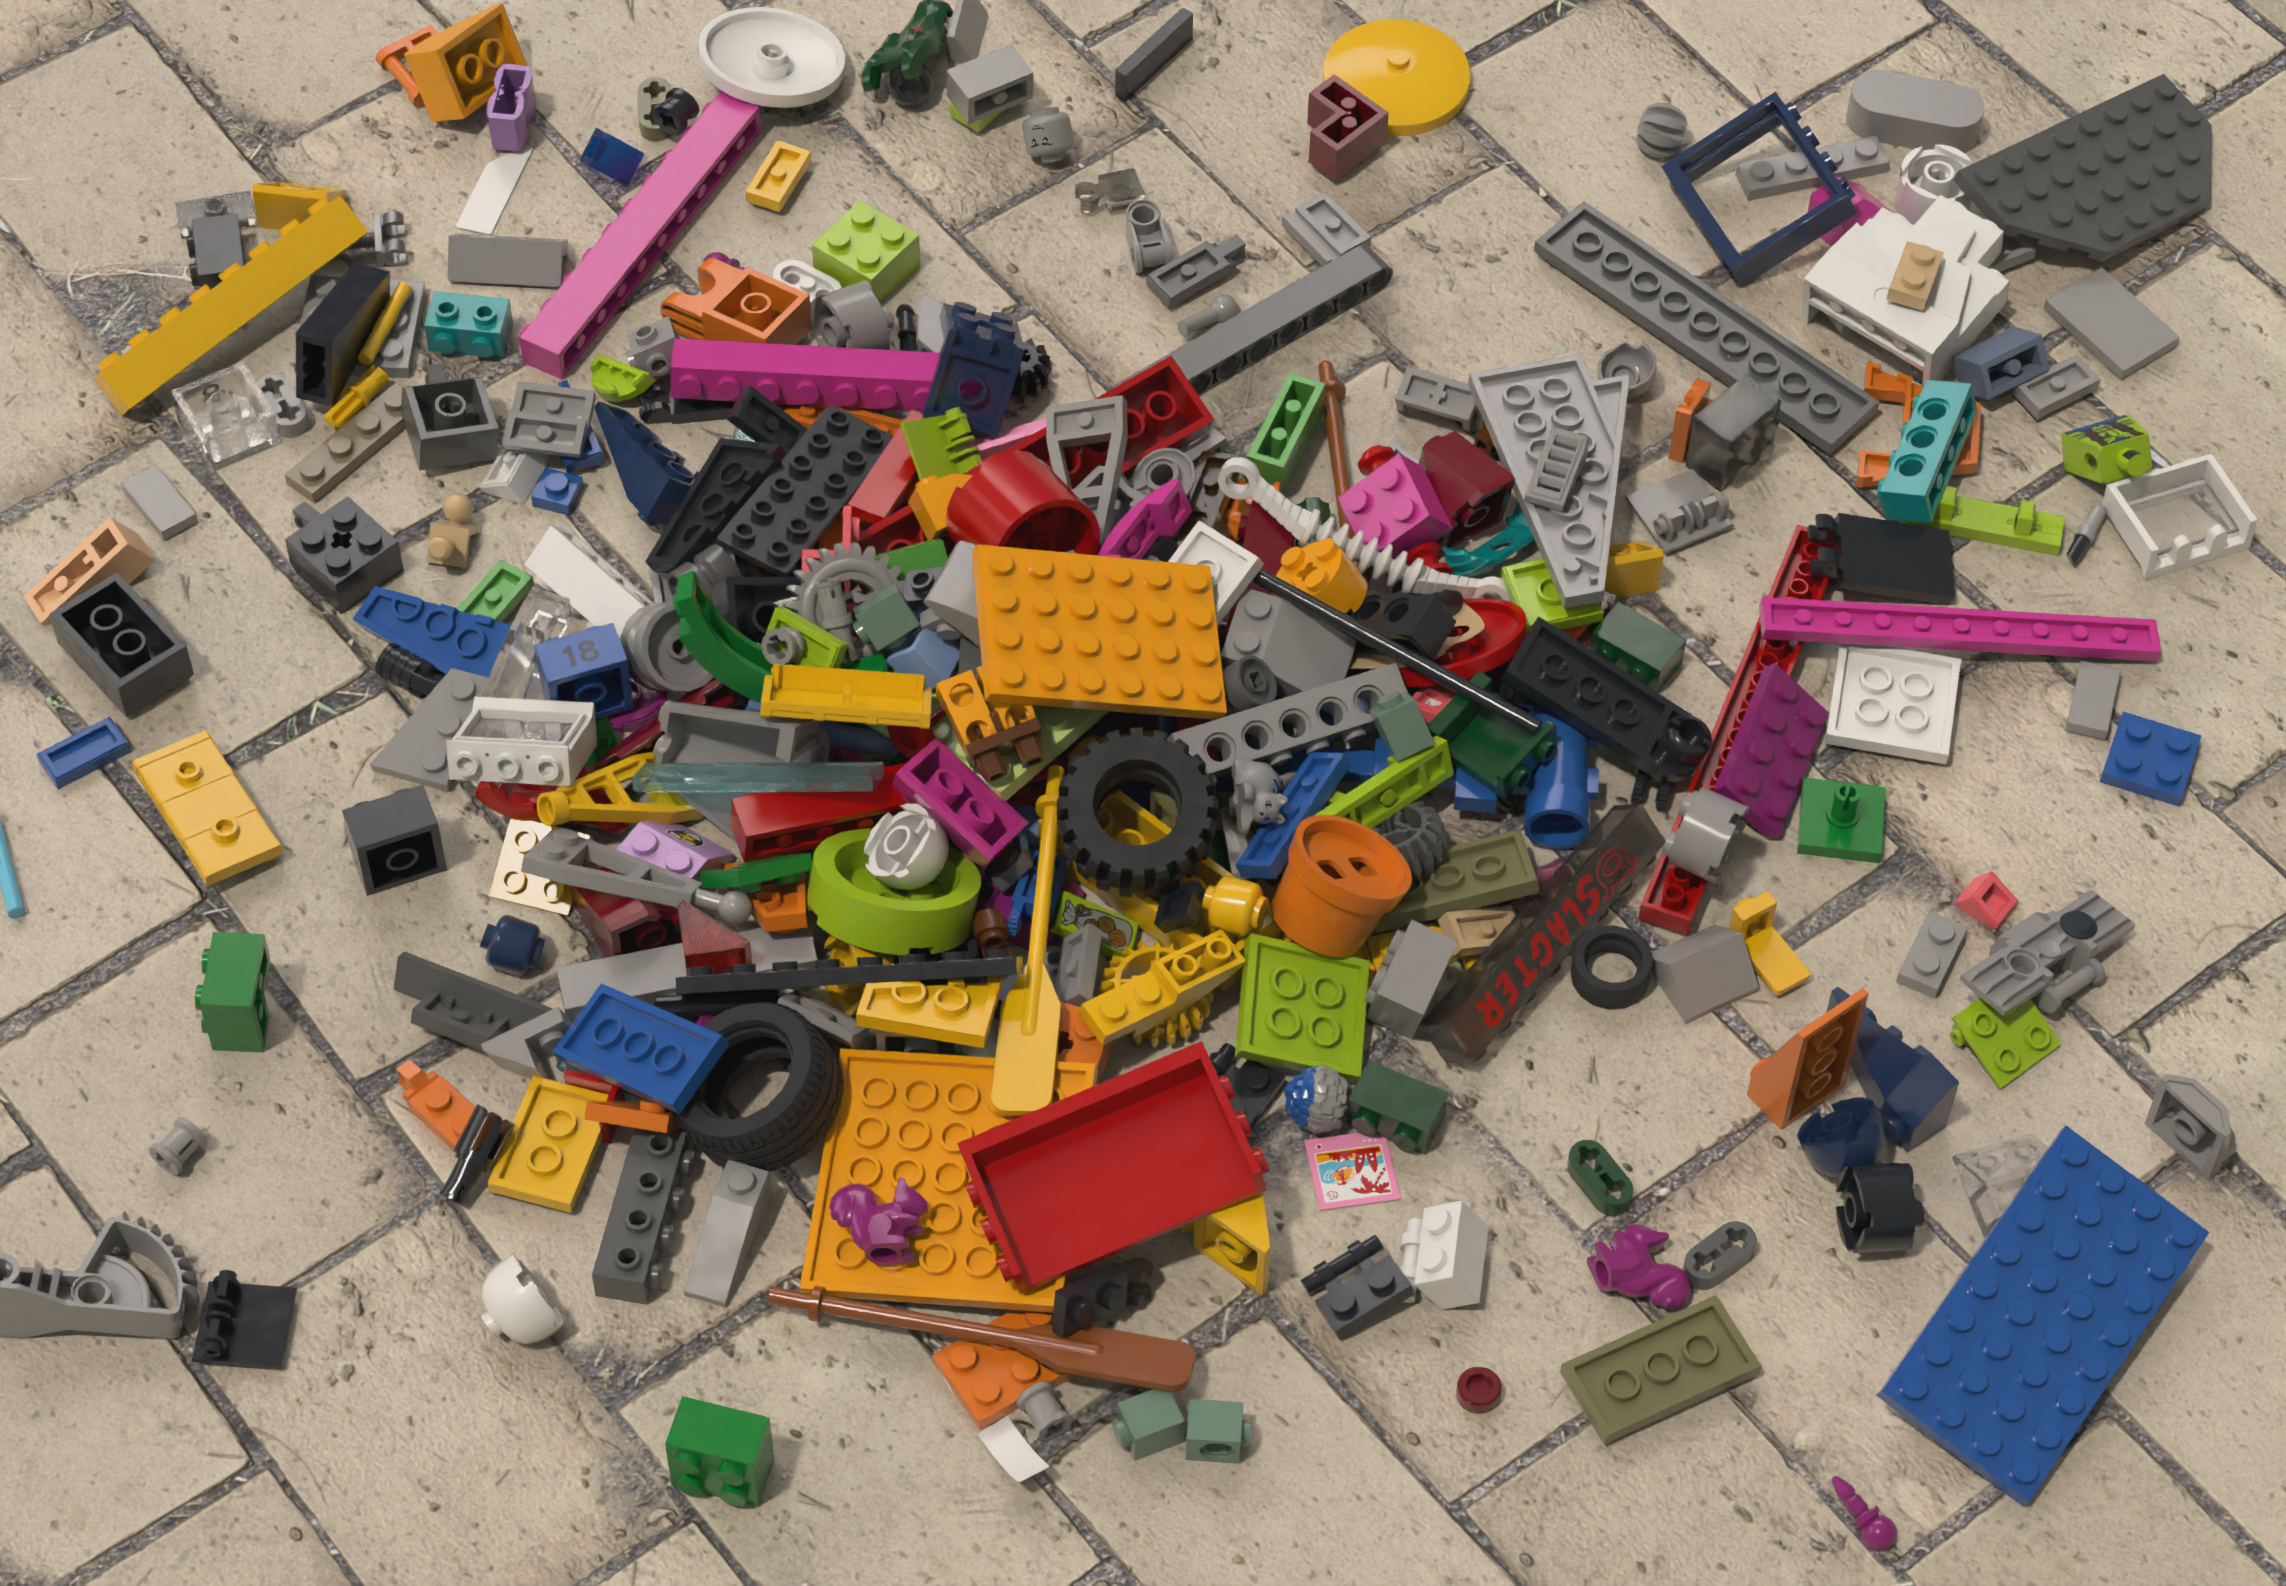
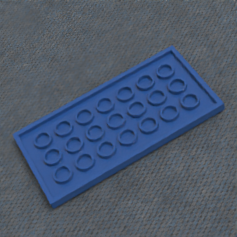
M2064 1126L1876 1396L2020 1505L2025 1506L2037 1492L2210 1232L2068 1126Z

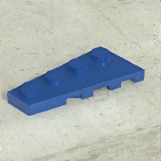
M374 586L353 617V620L358 625L389 643L394 642L400 645L401 648H405L420 658L428 660L434 664L433 669L443 675H446L451 668L488 677L492 685L528 632L522 625L511 622L510 624L499 622L492 617L481 614L473 615L459 611L455 607L444 604L436 605L425 602L418 597Z

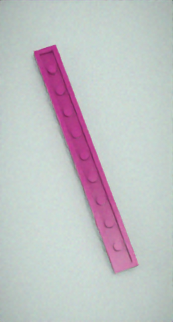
M1762 597L1759 605L1762 639L2157 661L2161 654L2157 622L2154 619Z

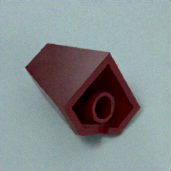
M1456 431L1443 437L1435 436L1428 440L1422 447L1418 464L1424 468L1453 527L1451 531L1435 542L1441 548L1445 545L1448 548H1452L1503 521L1515 478L1509 471Z
M605 867L597 869L605 872L623 875L621 873H618ZM570 885L573 905L605 958L693 941L690 919L686 914L673 906Z

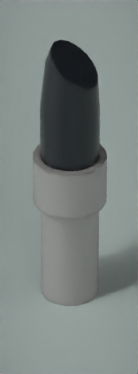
M2094 504L2085 521L2083 524H2080L2073 536L2074 540L2066 554L2073 566L2083 556L2087 547L2093 543L2097 530L2107 513V509L2101 504Z

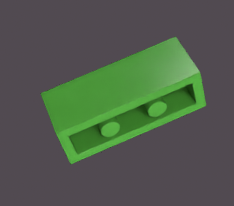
M1290 372L1246 459L1256 465L1260 476L1268 484L1273 485L1275 482H1281L1282 495L1324 414L1326 385L1325 383ZM1245 477V481H1246V484H1247V483H1249V481H1248L1247 477Z

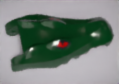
M923 0L919 2L915 13L902 31L887 36L881 48L876 50L865 62L861 75L864 92L878 90L882 73L901 68L902 74L907 80L920 77L926 59L932 54L940 53V49L944 48L942 43L947 41L945 36L947 30L944 22L947 21V17L949 18L953 15V10L947 2L943 0Z

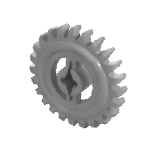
M854 542L850 544L847 554L845 547L841 543L834 544V557L827 549L821 548L818 550L821 563L814 558L807 557L805 558V563L810 572L794 571V575L801 581V586L788 585L786 587L788 591L797 597L796 600L784 602L783 606L794 610L796 614L821 628L819 620L823 616L814 585L815 582L820 580L826 582L827 578L840 577L841 581L855 580L869 587L871 592L865 595L853 591L843 592L846 605L849 603H863L896 583L903 594L905 580L897 581L896 579L901 572L900 566L887 568L889 563L888 554H883L875 560L876 552L873 546L867 547L862 555L859 544ZM851 610L850 613H852L853 617L852 623H854L855 621H857V618L855 617L854 610ZM861 639L854 640L858 659L883 652L888 658L892 651L887 650L886 647L877 651L871 641L864 645Z

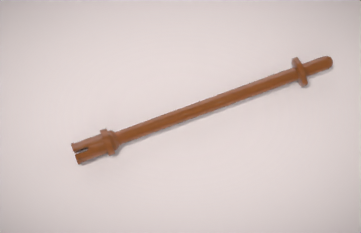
M1324 360L1319 364L1318 371L1320 382L1326 384L1324 415L1340 528L1345 523L1349 524L1348 538L1352 539L1355 534L1338 500L1340 495L1350 489L1338 404L1346 397V387L1342 382L1335 380L1332 363ZM1355 559L1352 563L1358 568L1359 560ZM1369 567L1362 573L1366 582L1371 578Z

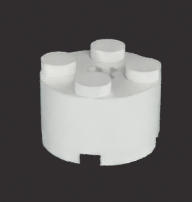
M1935 144L1934 149L1922 151V146L1915 148L1906 155L1902 163L1895 195V213L1901 214L1911 224L1915 225L1939 195L1951 201L1961 203L1969 211L1971 200L1953 181L1959 170L1972 164V161L1965 153L1951 146Z

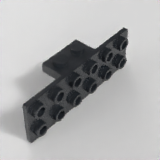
M828 405L788 452L786 457L718 535L716 544L779 577H788L802 560V549L810 550L840 514L843 506L849 503L893 438V435L833 405Z

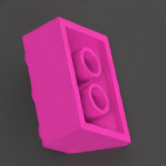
M937 738L932 740L896 773L892 782V786L902 795L907 803L919 804L931 813L945 829L947 837L963 851L970 861L978 864L983 870L987 869L1006 850L1029 823Z

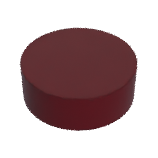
M1472 1367L1460 1375L1457 1382L1456 1397L1459 1404L1465 1410L1475 1414L1488 1413L1500 1401L1502 1384L1497 1374L1485 1367Z

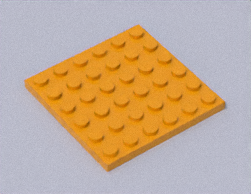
M841 1048L839 1062L843 1071L844 1090L839 1111L825 1137L800 1282L801 1292L812 1294L813 1288L817 1285L826 1287V1296L836 1298L1053 1313L1055 1291L1068 1284L1069 1274L1022 1294L1019 1293L1014 1279L1005 1283L995 1259L1003 1255L999 1243L989 1245L980 1220L987 1218L983 1205L977 1208L973 1207L964 1185L972 1181L957 1143L1023 1116L1002 1115L992 1105L991 1092L995 1058ZM1057 1061L1053 1103L1095 1086L1098 1074L1096 1064ZM899 1178H904L907 1185L918 1192L928 1204L927 1213L919 1218L920 1223L917 1224L922 1227L923 1233L906 1237L909 1240V1246L906 1248L912 1251L914 1256L912 1263L877 1266L865 1257L864 1251L854 1243L850 1227H840L836 1220H832L831 1209H829L830 1201L840 1188L849 1184L861 1183L874 1191L878 1204L893 1202Z

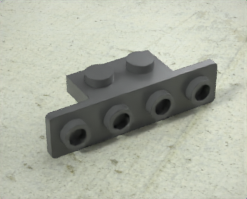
M402 952L398 956L394 989L421 1000L412 1009L410 1023L425 1028L432 1034L443 1035L461 1042L471 1049L483 1051L482 1043L552 1010L551 1007L408 952Z

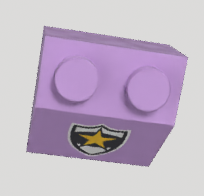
M652 820L640 821L616 849L698 882H701L700 871L722 869V864L732 863L735 859V854L680 823L666 824ZM701 886V889H703V890L708 891V890L710 889V888H702V886ZM693 905L689 910L675 908L688 915L696 905Z

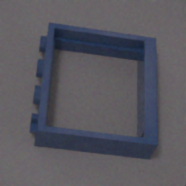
M1776 91L1661 166L1671 185L1741 288L1857 213L1851 201L1856 194L1845 177L1840 180L1835 177L1833 173L1838 169L1826 151L1819 154L1815 147L1820 143L1808 125L1803 129L1800 127L1797 121L1802 118L1796 107L1791 102L1785 105ZM1782 124L1832 197L1740 256L1691 183Z

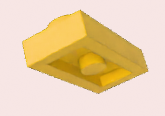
M777 140L746 189V202L781 212L812 161L811 151Z

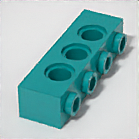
M1926 380L1921 394L1915 396L1911 418L1902 427L1900 444L1897 450L1892 451L1889 459V470L1885 479H1880L1877 488V499L1879 502H1882L1886 519L1932 523L1977 414L1973 388L1970 383Z

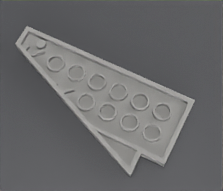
M1581 354L1469 373V388L1503 467L1515 478L1513 485L1514 493L1564 609L1602 602L1629 387L1628 374L1592 380ZM1553 427L1585 435L1589 438L1587 459L1563 511L1524 501L1525 493L1542 449ZM1542 484L1540 485V487L1560 492L1559 489L1545 486Z

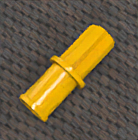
M371 365L352 385H347L343 389L344 396L324 415L325 422L332 429L339 430L359 410L362 411L368 406L373 397L389 384L387 374L380 367L376 368L375 365Z

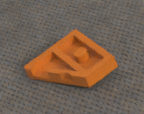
M1696 378L1691 389L1685 395V405L1679 404L1677 407L1668 459L1683 463L1688 450H1696L1702 433V428L1699 427L1700 422H1708L1714 405V400L1708 399L1710 382Z
M645 1099L640 1101L587 1102L584 1120L668 1133L680 1127L671 1110Z

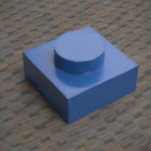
M545 467L531 496L532 506L570 516L584 487L582 476Z

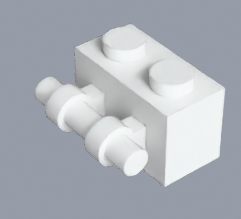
M1463 1201L1424 1208L1423 1220L1418 1218L1408 1220L1407 1232L1403 1233L1400 1249L1404 1252L1402 1266L1399 1269L1412 1285L1415 1295L1403 1301L1404 1303H1413L1415 1301L1417 1289L1422 1291L1441 1310L1479 1303L1489 1226Z

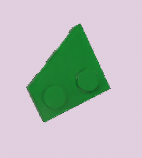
M811 853L787 854L740 863L738 866L728 869L700 871L702 888L737 887V891L749 893L762 890V882L773 879L774 885L799 881L798 873L811 870L812 858Z

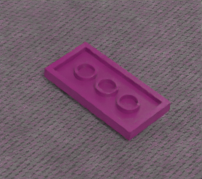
M1776 663L1763 668L1714 788L1716 793L1750 807L1749 814L1743 817L1768 840L1781 836L1829 714L1826 709Z

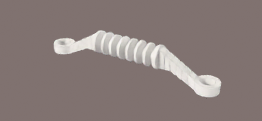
M1242 457L1231 458L1221 468L1218 477L1219 488L1229 498L1242 500L1252 497L1257 503H1261L1260 505L1266 511L1269 510V514L1276 518L1281 525H1284L1289 532H1292V535L1299 540L1298 545L1302 547L1311 538L1315 539V542L1325 538L1333 539L1352 562L1355 559L1359 560L1358 570L1361 574L1369 566L1374 567L1372 576L1374 581H1377L1384 572L1387 573V587L1389 588L1400 579L1403 581L1401 592L1407 594L1409 592L1433 594L1450 589L1459 591L1463 599L1484 598L1483 593L1492 591L1498 593L1503 600L1511 602L1502 578L1490 576L1483 579H1475L1439 573L1423 565L1424 560L1419 557L1408 566L1406 565L1408 552L1404 550L1396 559H1393V545L1388 544L1381 553L1377 551L1378 538L1376 537L1366 546L1363 545L1364 531L1359 530L1352 539L1348 538L1349 524L1345 523L1337 532L1333 531L1335 518L1332 516L1323 525H1320L1319 510L1314 509L1313 512H1310L1304 508L1302 509L1300 506L1293 505L1290 500L1285 498L1279 491H1276L1271 484H1268L1260 476L1259 469L1248 459ZM1232 472L1242 473L1247 477L1249 483L1245 485L1236 484L1230 479L1229 474Z

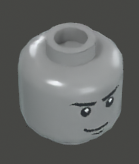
M1059 107L1030 111V117L1022 123L1027 153L1034 157L1041 156L1042 163L1063 160V152L1070 150L1074 146L1069 115L1059 112Z

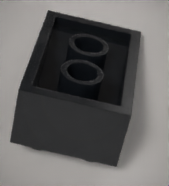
M725 577L711 587L712 603L726 621L750 640L762 645L763 637L766 634L775 608L783 606L784 602L796 600L797 596L788 591L786 587L788 585L801 586V581L797 577ZM841 581L842 592H844V581Z

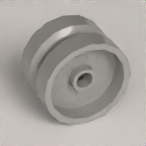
M673 602L652 603L639 608L626 621L620 635V641L628 661L630 677L637 684L651 691L690 692L705 686L713 678L693 658L679 639L680 617L675 610Z

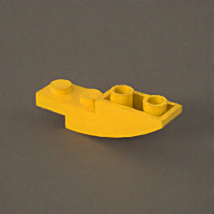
M1220 929L1154 961L1149 972L1082 1003L1078 1014L1102 1046L1127 1033L1134 1038L1166 1021L1208 994L1242 968L1246 960L1225 932Z

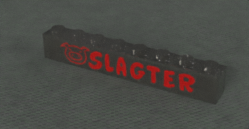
M1642 804L1614 805L1539 889L1540 893H1536L1419 1024L1445 1063L1472 1064L1480 1060L1486 1054V1047L1493 1039L1509 1028L1512 1023L1511 1019L1521 1007L1527 1005L1535 998L1536 990L1543 982L1558 972L1561 967L1560 963L1575 949L1577 942L1595 923H1598L1607 916L1608 908L1613 902L1632 887V881L1642 869L1650 866L1655 861V854L1662 848L1666 840Z

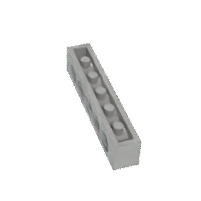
M1395 662L1172 733L1167 738V741L1174 744L1176 740L1180 739L1188 744L1189 754L1192 757L1199 754L1206 763L1205 772L1212 774L1216 785L1218 783L1216 778L1230 774L1233 779L1232 764L1238 757L1244 756L1252 761L1268 762L1270 767H1275L1292 760V754L1303 750L1308 755L1310 752H1321L1330 747L1329 742L1340 738L1343 739L1344 743L1361 739L1367 735L1366 730L1376 726L1371 715L1362 712L1358 708L1356 700H1365L1372 709L1378 706L1377 701L1387 694L1393 692H1400V694L1406 692L1408 694ZM1320 710L1327 711L1332 715L1334 726L1327 725L1321 720ZM1282 722H1288L1295 727L1297 731L1296 738L1288 736L1283 731ZM1245 734H1251L1258 739L1260 743L1259 750L1252 749L1247 745ZM1207 746L1218 748L1222 753L1223 761L1218 762L1211 759L1207 753Z

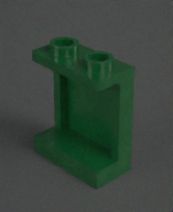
M1478 671L1470 680V682L1498 696L1493 692L1492 679L1482 672ZM1459 694L1427 725L1432 738L1437 735L1447 740L1451 762L1454 766L1503 800H1506L1514 790H1521L1529 781L1531 772L1541 761L1543 763L1547 762L1554 755L1558 747L1556 724L1550 720L1533 735Z

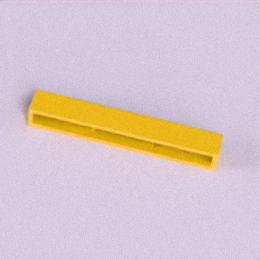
M339 195L329 202L326 197H323L307 210L311 216L300 224L296 218L278 231L282 238L274 244L270 245L265 240L250 251L248 255L252 260L240 267L235 262L218 275L222 282L213 289H210L205 284L189 296L188 299L192 302L190 306L183 311H180L177 306L158 319L162 326L152 334L147 329H144L127 343L131 346L129 351L122 356H119L114 351L98 363L97 366L101 371L93 380L120 415L123 416L368 233V230L344 199Z

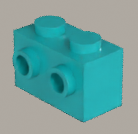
M434 291L424 324L428 351L504 359L513 327L510 299Z

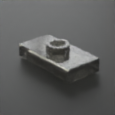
M251 190L175 203L182 239L193 235L192 219L237 213L241 229L257 227Z

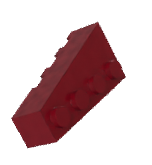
M1252 501L1249 515L1241 514L1237 538L1244 539L1243 548L1260 558L1264 563L1262 569L1276 576L1282 567L1281 557L1294 546L1295 537L1292 535V532H1289L1284 525H1281L1276 518L1269 514V510L1266 511L1260 505L1261 503ZM1252 581L1247 586L1249 589L1273 595L1272 592ZM1239 598L1230 609L1228 620L1222 619L1219 623L1218 638L1219 643H1222L1223 647Z

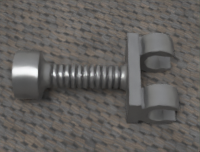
M389 211L383 215L380 212L373 213L374 231L370 234H365L348 249H355V247L356 249H359V247L360 249L363 247L375 248L377 267H384V264L393 267L405 264L407 257L404 241L391 239L383 243V236L399 238L405 234L404 215L398 211Z

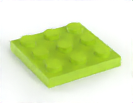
M1251 933L1245 939L1244 958L1246 962L1242 968L1235 1057L1298 1071L1325 1065L1338 1071V1075L1346 1079L1347 1082L1356 1083L1360 1079L1362 1072L1367 1004L1364 999L1368 991L1370 960L1352 956L1342 958L1329 957L1315 953L1297 943Z

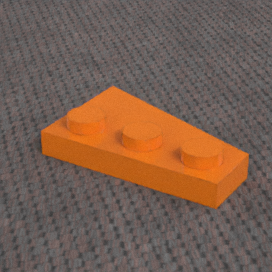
M744 862L722 864V869L736 867ZM807 871L798 873L799 881L774 885L773 879L762 882V890L744 893L752 902V916L765 932L776 931L788 934L800 928H808V911L806 907ZM731 887L733 891H737V887Z

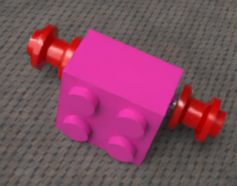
M1376 445L1368 448L1358 462L1361 474L1367 477L1338 497L1354 534L1356 535L1359 530L1364 531L1362 544L1365 546L1374 537L1378 538L1377 551L1380 553L1388 544L1393 545V559H1396L1403 550L1408 552L1406 561L1408 566L1419 557L1424 560L1423 565L1430 567V569H1434L1439 573L1453 575L1449 564L1439 562L1443 555V550L1435 542L1451 531L1453 527L1424 468L1400 453L1396 455L1391 447Z

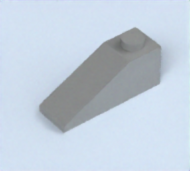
M731 1160L727 1161L710 1202L684 1289V1296L726 1308L772 1199L769 1171Z

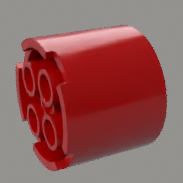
M1013 450L986 458L978 463L981 469L962 488L956 486L950 498L946 513V524L950 538L955 544L962 540L974 545L1065 553L1074 550L1076 554L1097 555L1100 544V527L1096 516L1046 463L1036 458L1032 453Z

